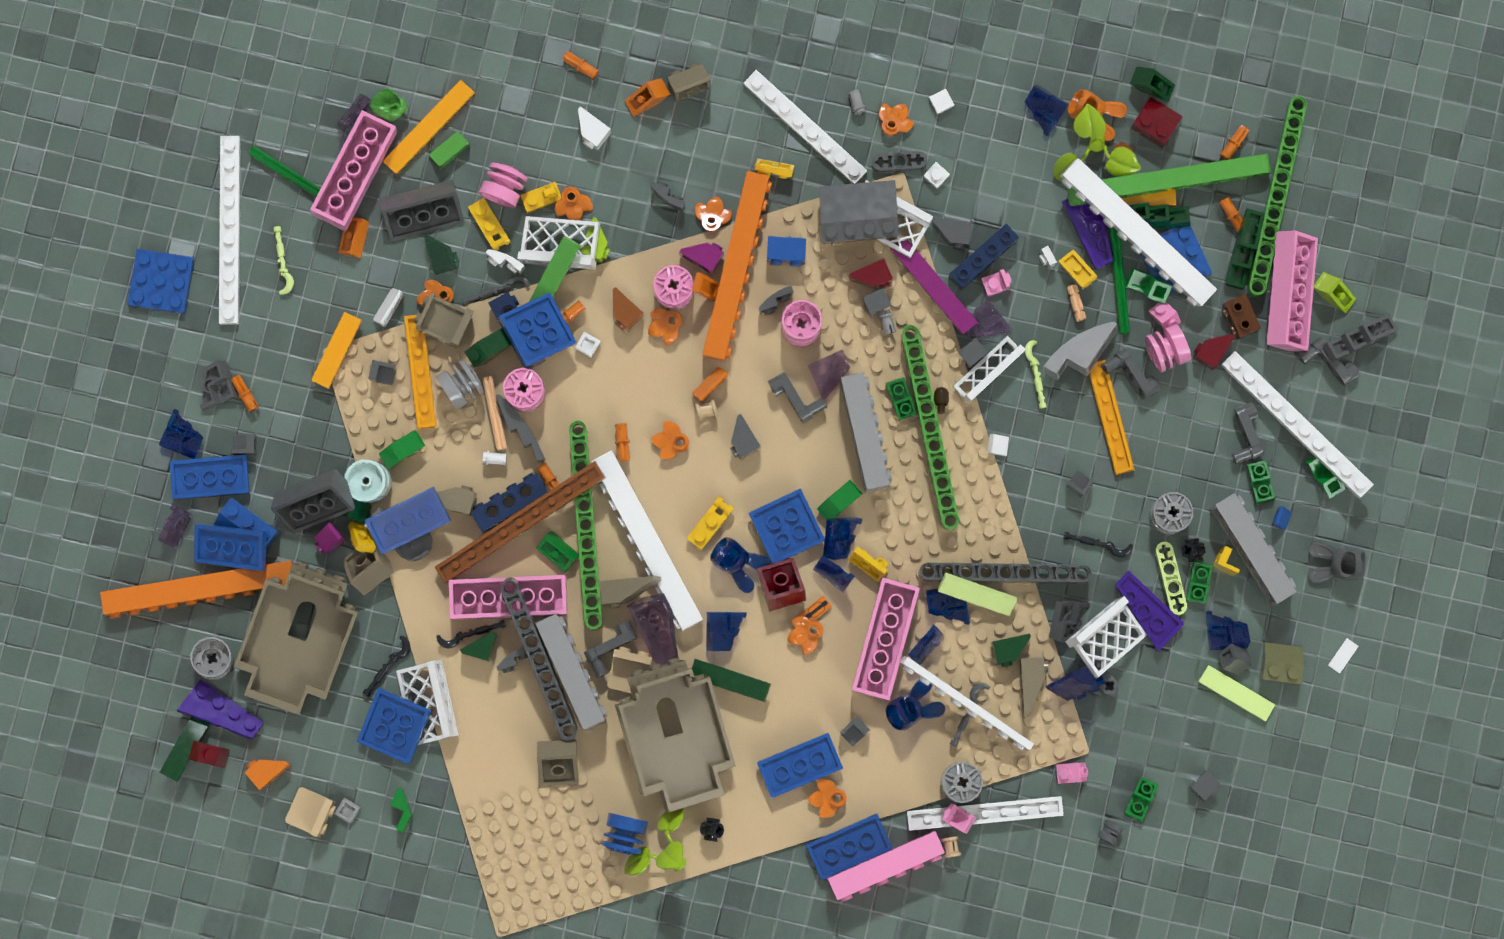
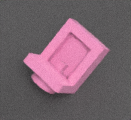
M1159 302L1149 310L1150 315L1162 325L1163 330L1174 324L1178 325L1181 323L1177 311L1167 302L1165 304Z
M1085 762L1056 765L1058 784L1087 782L1088 769Z
M953 803L944 810L942 818L944 822L965 834L968 833L976 819L975 816Z

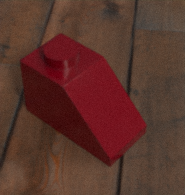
M885 259L849 273L848 276L850 281L874 290L878 288L887 289L891 286L890 283L893 282V277Z
M1229 334L1205 340L1203 344L1199 343L1194 350L1196 354L1194 360L1213 371L1235 335Z
M193 740L189 760L225 768L230 749Z

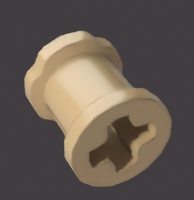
M714 400L701 405L695 404L699 421L704 417L718 416Z
M958 836L941 839V842H944L945 848L944 858L961 855L957 843Z

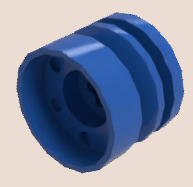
M609 813L606 825L613 828L614 831L613 833H604V836L611 837L612 840L611 842L602 840L601 845L619 853L628 855L641 854L642 849L634 848V843L643 845V841L637 839L636 834H646L648 822Z

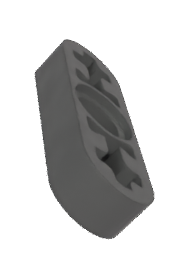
M921 151L877 154L872 160V167L876 172L920 170L926 166L927 156ZM907 156H910V160H915L916 156H920V159L924 160L921 161L920 165H917V162H910L911 166H907ZM891 157L892 167L890 168L889 163L883 164L882 168H879V165L875 164L878 162V159H882V162H888V158ZM902 157L905 160V164L898 167L894 164V159Z

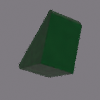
M493 631L460 649V651L464 655L489 662L497 635Z

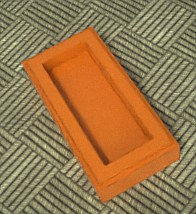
M696 272L692 291L709 301H715L720 283L703 273Z

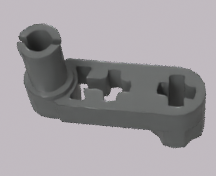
M1321 337L1310 344L1311 346L1308 348V351H1303L1298 355V358L1304 365L1317 355L1320 356L1343 386H1346L1360 376L1358 368L1351 361L1345 365L1339 359L1332 362L1323 347L1326 342Z
M1126 349L1114 354V357L1108 361L1101 363V368L1105 374L1120 367L1138 396L1143 400L1161 390L1159 381L1153 376L1146 379Z
M785 372L768 381L775 396L782 392L786 394L802 423L807 422L813 418V415L827 408L822 397L808 406L804 405Z
M1253 402L1234 408L1235 417L1248 445L1247 448L1232 453L1233 460L1237 465L1251 458L1254 460L1264 456V452L1251 420L1258 418L1257 409Z
M630 621L614 627L617 637L584 652L597 678L608 674L601 659L602 655L637 639Z
M1082 647L1086 653L1090 654L1086 647ZM1076 652V664L1080 670L1102 692L1103 697L1115 698L1118 695V683L1106 670L1100 677H1093L1085 662ZM1094 659L1095 667L1097 670H1100L1101 664ZM1106 686H1113V690L1110 691L1109 689L1106 691Z

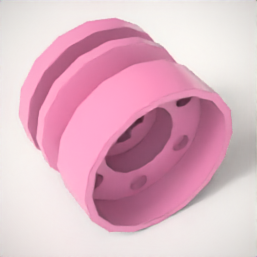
M491 162L489 169L492 171H487L486 175L493 181H483L478 193L502 206L516 208L520 195L513 190H523L524 186L521 183H526L527 176L511 166Z
M670 265L661 269L655 276L653 284L655 297L660 305L671 310L681 309L688 305L694 294L692 291L694 284L692 276L681 266ZM671 282H674V284H678L676 290L670 288Z
M798 300L789 304L783 312L781 323L782 334L787 342L794 346L803 347L816 341L821 330V312L810 301ZM798 323L805 324L804 329L798 327Z
M1177 324L1164 328L1165 338L1158 331L1154 333V337L1151 334L1145 337L1148 355L1160 373L1165 372L1166 367L1169 370L1173 368L1172 359L1178 365L1191 361L1188 343Z
M527 368L515 369L504 380V396L508 403L517 411H533L544 401V384L539 375L533 370ZM521 385L528 387L526 388V393L519 391L521 389Z

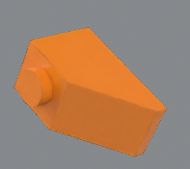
M662 78L646 82L624 101L634 117L658 105L671 94Z
M253 760L246 766L247 770L244 773L259 790H263L290 767L291 764L287 761Z

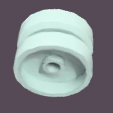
M362 459L354 462L345 473V479L348 482L352 498L364 503L379 502L388 495L391 489L392 479L390 473L384 465L378 462Z

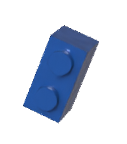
M768 236L767 262H770V265L781 266L782 263H789V266L800 267L801 264H805L806 238Z

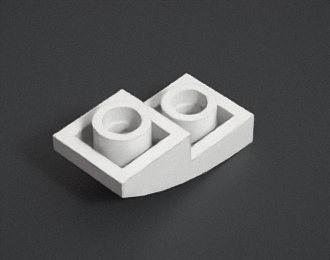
M495 250L486 251L487 260L495 267L499 265L502 268L507 262L506 266L513 273L517 271L521 274L526 269L521 262L505 253Z

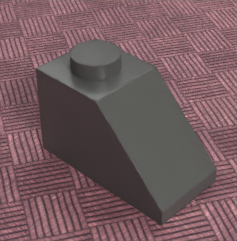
M933 218L932 226L949 246H953V249L956 250L968 248L972 222Z
M739 414L731 440L733 447L730 450L735 458L739 456L743 460L761 449V446L743 416Z

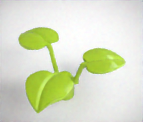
M1086 104L1074 121L1075 132L1080 137L1091 138L1089 147L1080 160L1083 162L1091 150L1093 152L1104 150L1106 157L1109 159L1106 163V169L1110 174L1121 177L1138 172L1141 169V165L1130 149L1117 147L1109 155L1105 145V121L1094 107ZM1066 153L1056 161L1053 169L1055 179L1063 180L1060 175L1077 159L1074 153Z
M684 808L672 812L665 811L658 821V829L661 832L665 831V835L670 842L666 849L656 856L649 854L650 849L648 847L639 848L642 849L641 854H631L625 864V875L635 876L645 871L650 863V858L656 859V865L660 869L680 871L685 867L686 859L683 857V845L678 841L673 842L669 834L670 831H675L680 826L683 820Z

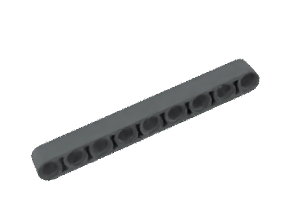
M928 562L924 563L919 569V576L922 580L941 582L944 577L942 574L944 567H949L952 570V575L971 582L1081 584L1087 582L1092 575L1091 569L1087 565ZM930 567L933 570V575L931 577L924 576L923 568ZM969 568L971 576L967 578L962 576L961 569ZM988 568L991 572L990 577L984 578L980 573L981 569ZM1002 568H1007L1010 571L1008 578L1001 577L1000 570ZM1022 568L1027 569L1029 577L1022 578L1019 575V570ZM1042 568L1048 571V577L1045 579L1041 578L1038 574ZM1059 569L1067 571L1068 576L1066 579H1061L1058 576ZM1079 569H1084L1087 572L1086 579H1080L1077 576Z
M506 578L501 585V593L559 734L564 740H572L577 735V723L521 587L515 578ZM505 584H514L515 590L513 592L506 591ZM520 601L523 607L520 610H515L512 607V603ZM527 619L530 622V626L524 628L520 625L519 621ZM535 637L537 644L529 645L527 638ZM536 655H542L545 661L543 663H537L535 662L534 657ZM546 672L550 673L552 679L544 681L541 675ZM555 690L559 693V697L552 699L549 696V692ZM563 708L567 714L560 717L557 715L556 710ZM566 726H571L574 732L566 734L563 729Z

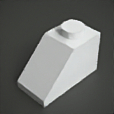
M579 107L578 114L582 139L584 140L583 144L590 149L594 147L596 150H599L611 134V128L582 107Z

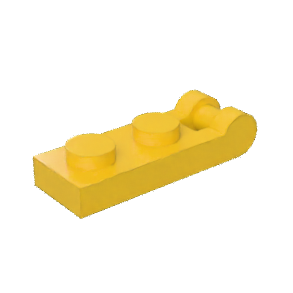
M485 198L468 206L493 250L498 251L499 247L511 243ZM499 234L501 238L494 241L493 237Z
M719 496L686 539L700 550H703L734 510V507L731 504L727 505L724 499ZM718 507L724 511L721 516L715 512Z

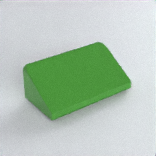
M457 131L431 152L429 156L442 169L468 148L470 144Z

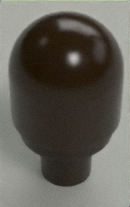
M938 387L934 391V403L937 406L938 414H945V406L949 403V392L945 387Z

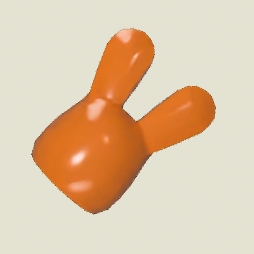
M1086 89L1077 91L1068 106V114L1074 120L1086 104L1094 107L1101 116L1103 113L1122 118L1127 114V106L1124 103L1103 101ZM1105 123L1106 131L1104 135L1106 142L1115 137V131Z

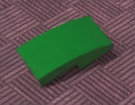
M901 377L886 382L898 419L902 420L916 415L917 412L905 378Z
M1266 460L1247 464L1256 505L1275 501Z
M1193 561L1186 600L1206 604L1213 568L1212 564Z
M1140 777L1124 815L1142 822L1155 795L1158 784Z

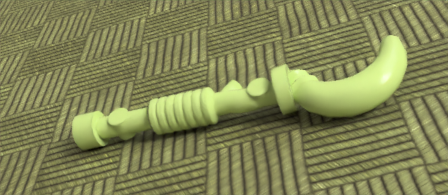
M276 226L273 229L277 239L276 249L279 257L277 261L281 263L279 273L286 279V286L283 290L279 291V294L284 295L292 290L294 280L291 274L288 273L285 265L284 244L280 234L281 226Z
M1032 340L1025 346V355L1031 362L1030 366H1033L1034 384L1040 402L1039 409L1047 408L1044 403L1043 385L1039 377L1041 373L1038 372L1037 366L1040 363L1032 354V348L1037 344V341Z

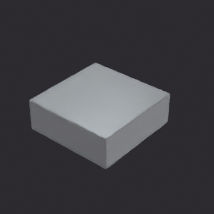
M343 798L334 815L352 824L361 807Z

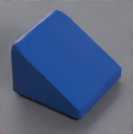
M1283 506L1277 508L1272 526L1286 530L1291 512Z

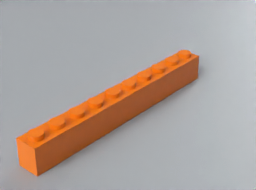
M751 171L746 173L702 354L704 358L725 362L726 358H730L732 347L729 346L730 339L734 340L737 329L733 327L735 321H739L741 310H738L739 302L743 303L745 292L742 290L744 284H748L750 273H747L748 266L753 264L754 255H751L753 247L756 248L759 237L756 236L757 229L761 230L763 218H760L761 212L765 211L768 200L764 199L766 193H770L772 186L768 175Z
M290 560L266 564L263 571L242 568L100 592L103 615L113 619L121 617L123 613H128L130 616L140 614L141 610L156 612L159 611V607L165 606L167 609L178 608V604L186 603V606L197 605V601L205 600V603L217 601L216 598L224 597V600L236 598L235 595L243 594V597L255 595L254 592L262 591L266 579H271L272 576L282 579V583L285 584L294 562Z

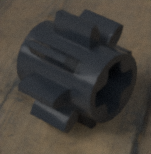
M1199 538L1185 540L1186 544L1181 547L1183 557L1188 558V562L1202 560L1201 556L1206 553L1204 543L1199 542Z
M707 817L706 821L702 822L700 833L704 836L703 840L717 842V838L722 837L724 826L720 823V819Z

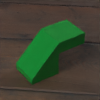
M1132 268L1125 284L1128 288L1143 292L1147 298L1164 304L1172 288L1170 284L1152 274Z
M413 430L387 446L379 453V456L388 470H390L404 459L415 455L426 445L417 431Z
M1315 456L1305 461L1312 476L1329 499L1346 489L1344 484Z
M850 479L828 497L817 510L830 523L863 493Z
M398 787L390 805L404 811L396 830L405 833L413 814L404 789Z

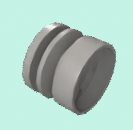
M463 359L458 361L463 368L459 371L455 364L452 365L454 375L451 376L448 371L444 370L435 376L457 410L467 404L465 394L468 393L475 399L476 396L472 391L476 388L480 395L484 393L480 379L472 367L464 362Z
M1168 492L1161 495L1152 504L1149 511L1151 524L1158 532L1165 535H1174L1181 532L1191 523L1193 518L1191 501L1185 495L1178 492ZM1171 508L1173 511H1177L1174 517L1172 514H1168Z
M206 637L199 640L193 646L190 653V661L194 670L200 676L208 680H218L225 677L231 671L233 653L223 640L216 637ZM216 655L217 662L209 664V656L213 657Z
M959 762L945 769L941 776L940 785L946 798L955 803H966L978 797L982 790L983 779L977 767L971 763ZM960 777L967 780L965 788L957 785Z

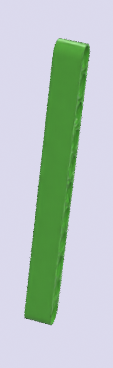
M1302 96L1293 97L1288 103L1263 212L1265 217L1259 245L1254 253L1247 284V293L1252 298L1260 297L1267 288L1275 252L1276 235L1281 225L1307 108L1306 99ZM1293 103H1299L1301 110L1294 109ZM1289 121H1295L1297 128L1290 127ZM1285 139H1291L1293 146H1287ZM1281 157H1287L1289 164H1283L1280 160ZM1283 175L1285 182H1279L1276 176ZM1272 194H1280L1281 200H1274ZM1274 211L1277 214V219H1271L1268 212ZM1264 230H1271L1273 237H1267ZM1260 248H1267L1269 255H1262ZM1256 266H1263L1265 273L1259 274ZM1258 284L1261 287V292H1255L1252 289V285Z
M1268 154L1102 179V181L1120 198L1165 192L1171 188L1172 190L1262 177L1272 172ZM1072 187L1070 189L1067 188L1070 206L1089 204L1086 201L1082 202L1075 195L1077 192Z
M907 325L903 328L901 338L942 527L947 531H952L958 526L959 516L918 328L914 325ZM912 330L916 337L908 339L905 336V332ZM917 349L919 356L913 358L910 356L909 351ZM916 367L921 368L923 375H914L913 369ZM919 386L927 388L925 395H920L917 392ZM924 404L929 405L931 412L928 414L923 413L921 406ZM932 423L935 426V431L927 432L925 425ZM937 442L939 449L932 451L929 448V443ZM936 460L941 461L943 468L940 470L935 469L933 462ZM944 479L947 482V487L944 489L939 488L937 481ZM949 498L951 506L943 507L941 499ZM948 516L953 517L955 525H946L945 518Z
M579 420L572 422L569 427L573 475L577 473L576 467L578 464L583 463L586 466L590 464L587 427L584 422ZM580 425L584 428L580 435L573 433L575 426ZM579 444L585 446V451L581 454L575 452V447ZM592 488L575 498L584 621L590 630H598L603 624L593 493ZM588 502L590 504L589 509L581 511L579 509L580 503ZM583 521L591 522L589 530L581 529ZM587 539L593 542L592 548L588 550L582 547V543ZM586 559L594 560L592 568L587 569L584 567ZM588 578L596 580L594 587H586L585 582ZM590 597L597 598L598 602L595 607L587 605V600ZM592 616L598 617V625L590 626L588 623L589 618Z

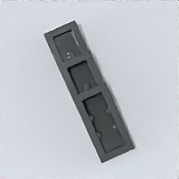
M1387 314L1325 343L1323 347L1333 362L1397 332L1398 328L1390 314Z
M496 395L510 433L518 431L524 448L532 446L538 462L546 461L536 438L525 421L501 395Z

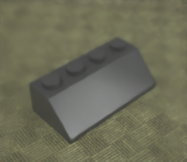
M453 180L379 199L391 242L465 223Z
M336 469L276 492L271 506V510L293 533L355 509L348 482Z

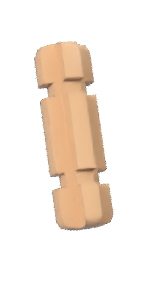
M1076 284L1067 287L1068 294L1071 295L1070 301L1073 312L1076 313L1074 315L1077 322L1086 320V315L1083 312L1084 307L1081 296L1078 294V286Z

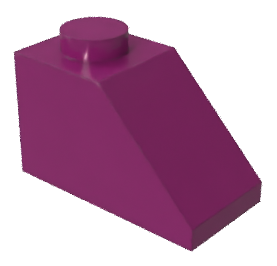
M707 242L682 248L679 255L706 272L713 274L722 260L724 252L722 251L723 248L715 243L711 245Z
M328 523L314 538L317 541L315 544L317 549L321 553L325 552L327 555L346 542L345 538L332 523Z

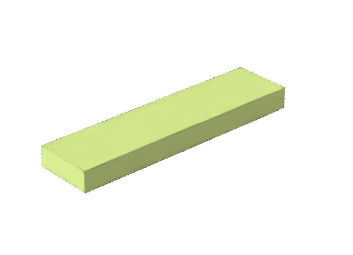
M946 572L938 587V592L1010 616L1017 602V597Z
M1209 665L1198 681L1263 721L1267 720L1275 706L1272 702Z

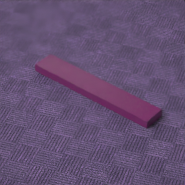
M909 240L900 241L902 248L909 252L913 246ZM890 247L893 254L962 335L978 324L976 319L916 249L911 258Z

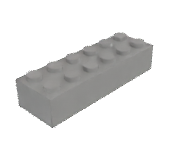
M863 372L841 377L840 386L865 494L888 489L892 477L890 470H886L885 467L888 462L886 452L881 450V446H883L881 432L877 433L879 421L877 414H873L872 411L875 406L873 396L868 394L870 390L868 376L864 377Z
M1234 493L1211 507L1210 510L1272 607L1296 593L1295 588L1297 586L1291 577L1288 578L1285 574L1286 568L1281 561L1278 562L1275 558L1276 552L1273 547L1265 542L1264 539L1266 537L1263 531L1255 526V518L1251 512H1247L1243 507L1245 503L1241 496H1237Z
M556 613L535 623L583 730L587 731L606 722L607 712L604 706H599L597 699H600L596 688H591L589 684L592 679L587 669H582L583 659L580 653H575L573 649L576 644L572 635H567L565 631L568 626L563 616L559 617Z

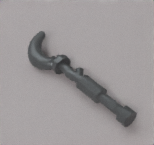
M514 275L507 283H503V286L479 292L478 295L471 296L470 298H463L464 306L470 302H475V300L491 297L493 294L498 295L499 291L503 292L505 290L508 292L516 282H522L526 287H529V280L523 275Z
M978 683L971 688L970 700L977 705L978 692L983 689H990V686L986 683ZM966 713L957 727L958 731L950 742L951 745L957 747L958 740L962 732L965 731L970 721L969 718L972 717Z

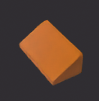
M353 217L347 231H343L338 250L339 254L361 258L369 226L368 221Z
M717 367L692 392V395L699 402L703 403L728 378V373Z

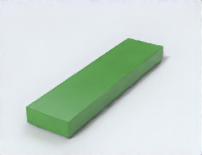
M566 236L562 238L529 301L549 292L554 298L581 247L580 244Z

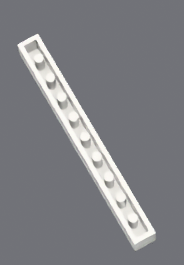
M1079 158L1075 159L1060 175L1063 179L1061 182L1070 189L1072 187L1077 192L1075 195L1082 202L1086 201L1091 205L1089 208L1096 215L1100 214L1104 218L1103 222L1108 227H1114L1118 231L1117 235L1122 240H1128L1132 244L1131 248L1137 254L1142 253L1146 257L1145 261L1151 267L1155 266L1159 269V275L1165 280L1169 279L1177 292L1180 294L1183 292L1187 296L1186 300L1192 306H1202L1217 290Z
M612 450L592 460V463L594 461L597 462L606 476L599 485L604 494L608 493L611 500H609L613 511L618 510L620 514L618 520L623 528L627 527L629 541L631 544L635 543L639 550L636 553L640 561L645 560L648 566L645 568L648 576L661 577V581L655 584L654 587L659 595L663 594L666 601L663 604L668 612H673L675 618L672 620L676 628H681L682 631H685L702 622V616Z

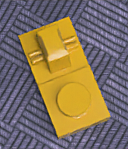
M758 158L755 164L757 173L768 175L769 178L771 173L783 179L792 177L795 165Z
M556 182L520 195L527 214L552 205L561 199Z
M1074 250L1059 260L1061 267L1082 290L1097 279V275Z
M350 521L348 529L351 535L352 546L359 552L374 553L376 546L370 531L364 524Z
M858 546L848 559L849 562L878 583L888 571L886 567L889 562L881 556L874 560L867 551L862 550Z

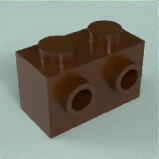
M1246 294L1231 299L1222 305V314L1225 319L1229 320V330L1231 334L1236 336L1237 340L1256 333L1261 329Z

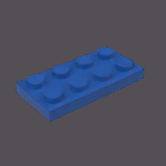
M248 455L170 461L173 500L250 493Z
M433 486L364 521L380 553L383 555L449 523L451 519Z
M197 523L195 524L194 562L263 571L266 565V532Z
M829 733L757 762L771 798L843 769Z
M877 813L806 844L821 880L893 849Z

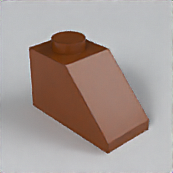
M616 287L613 289L614 319L616 320L614 324L622 331L626 329L629 332L644 316V313Z

